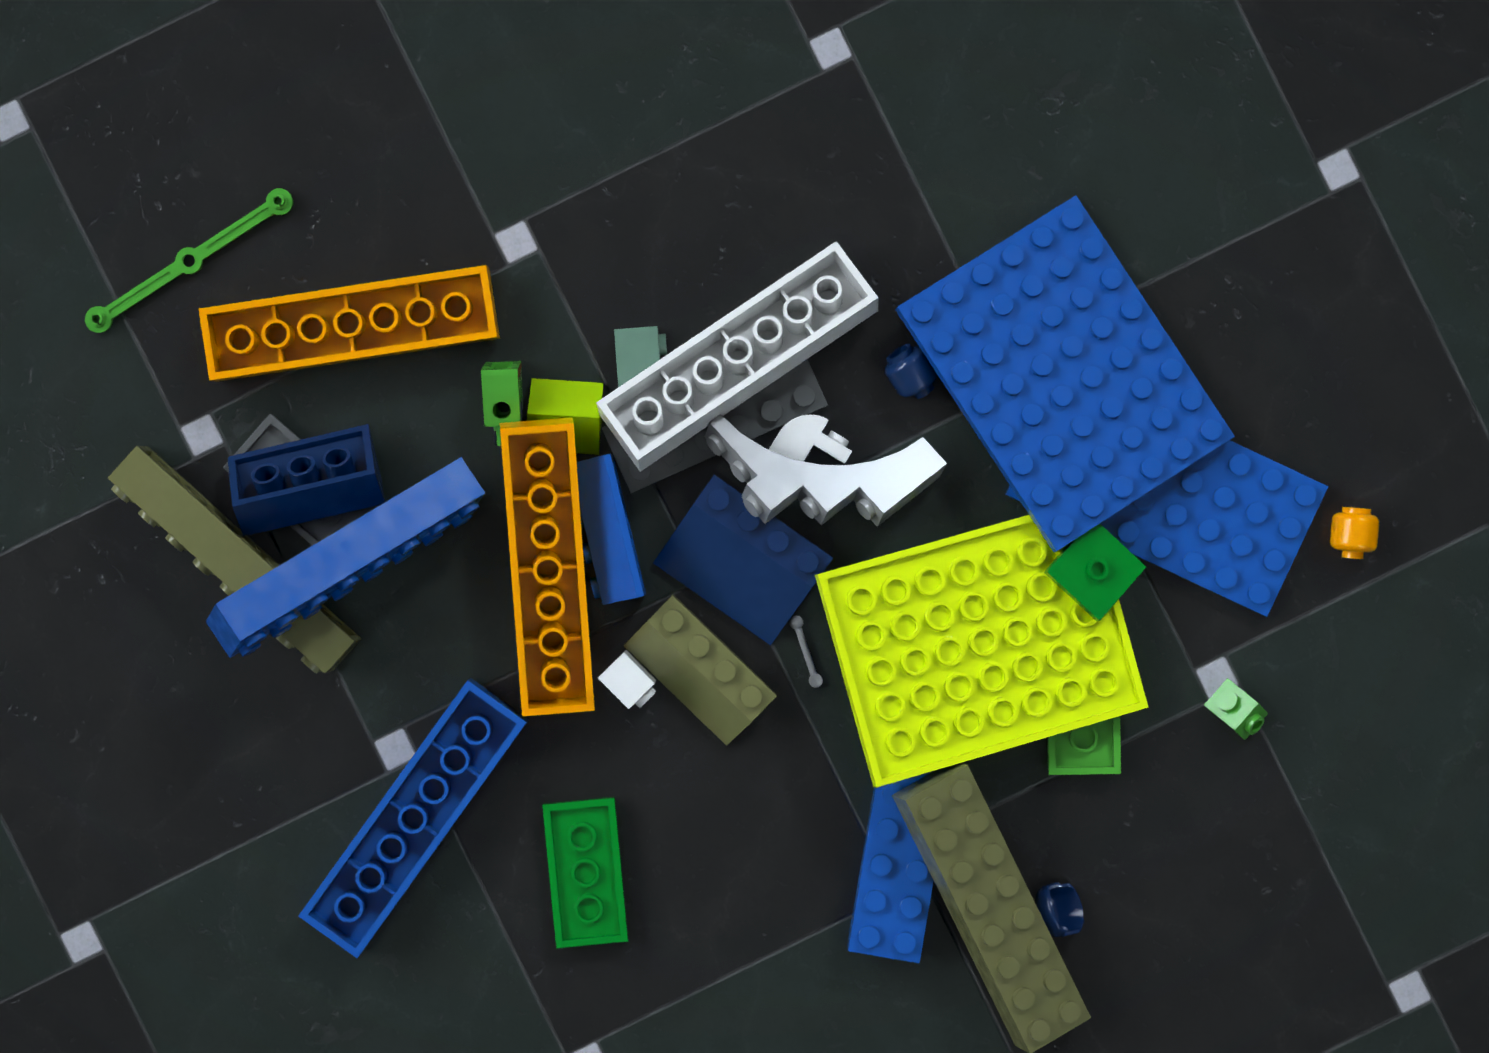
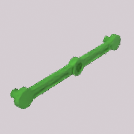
M282 188L272 190L267 195L266 203L195 249L192 247L181 249L176 255L175 262L106 307L95 306L90 308L85 315L86 326L95 333L108 331L113 324L114 318L183 273L192 275L198 273L202 269L206 258L274 214L277 216L288 214L294 205L292 195ZM187 255H192L195 258V263L191 267H187L184 264V258Z

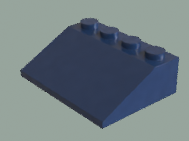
M713 475L653 564L771 645L817 582L815 575L823 573L833 557L776 517L765 524L759 517L752 516L744 506L743 499L741 498L742 493L716 475Z

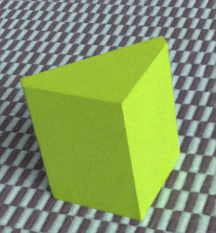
M532 378L527 421L573 418L576 453L599 455L602 418L599 415L596 402L603 398L604 383Z

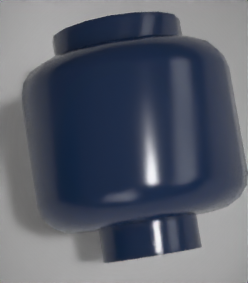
M908 343L900 346L886 358L888 363L885 367V375L898 395L902 397L915 396L916 399H920L934 389L932 383L938 375L919 346L912 347Z

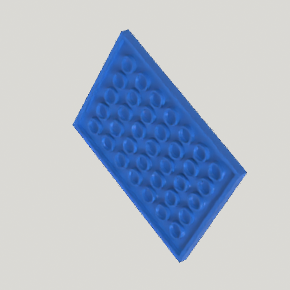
M1076 195L895 309L1054 553L1235 437Z

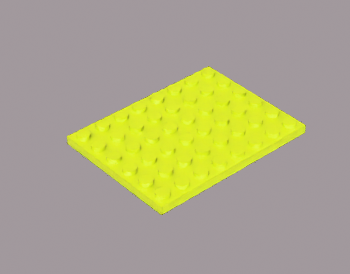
M1029 515L815 575L873 787L877 788L1149 708L1119 599L1100 621L1093 619L1044 573L1066 546L1054 553Z

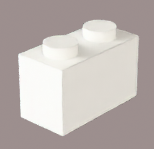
M627 650L598 677L628 709L634 704L641 708L656 692L652 688L656 679Z

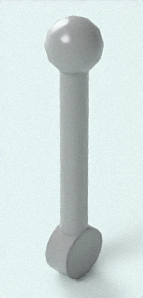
M797 615L793 616L789 620V625L792 629H795L810 673L809 684L814 688L820 687L823 683V678L817 673L802 630L803 619Z

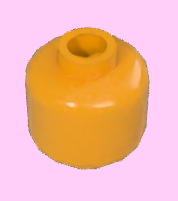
M1342 507V512L1335 513L1332 517L1330 545L1334 549L1342 550V558L1363 559L1364 552H1373L1377 548L1379 519L1371 515V509Z

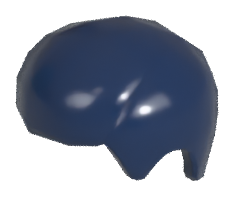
M1055 882L1039 889L1034 902L1051 936L1064 937L1079 933L1083 927L1084 913L1080 897L1070 883L1059 884V882Z

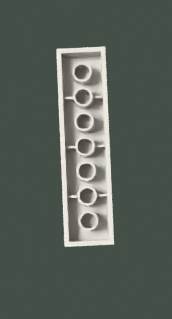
M836 241L596 402L599 415L641 472L706 428L709 422L718 415L724 416L878 312V296Z

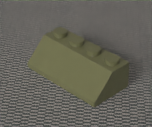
M674 594L624 645L639 662L726 746L777 696L751 668Z

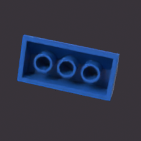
M610 453L577 462L581 528L585 527L588 542L583 543V553L586 564L593 563L596 577L590 578L594 598H601L603 605L645 596L646 591L614 455Z

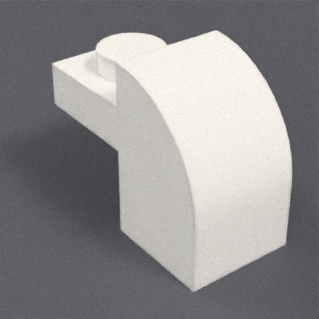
M802 415L790 420L782 427L769 450L788 458L804 461L814 445L845 464L852 453L850 449L846 448L849 443L847 439L832 430L828 436L822 433L829 420L818 415Z

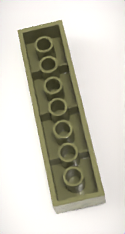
M136 446L108 477L114 484L111 490L126 503L129 501L136 503L141 508L138 514L152 527L157 525L169 533L165 537L166 540L180 552L183 550L189 551L196 557L192 563L205 575H216L222 581L219 587L228 596L280 565L250 537H243L240 528L150 447ZM322 604L323 608L318 613L306 620L303 619L302 615L291 623L292 627L288 631L276 637L286 648L296 647L304 655L301 661L316 674L319 671L325 674L333 671L362 639L324 604Z
M959 763L935 770L894 793L892 797L1015 1046L1027 1053H1033L1089 1020L1091 1016L969 766Z

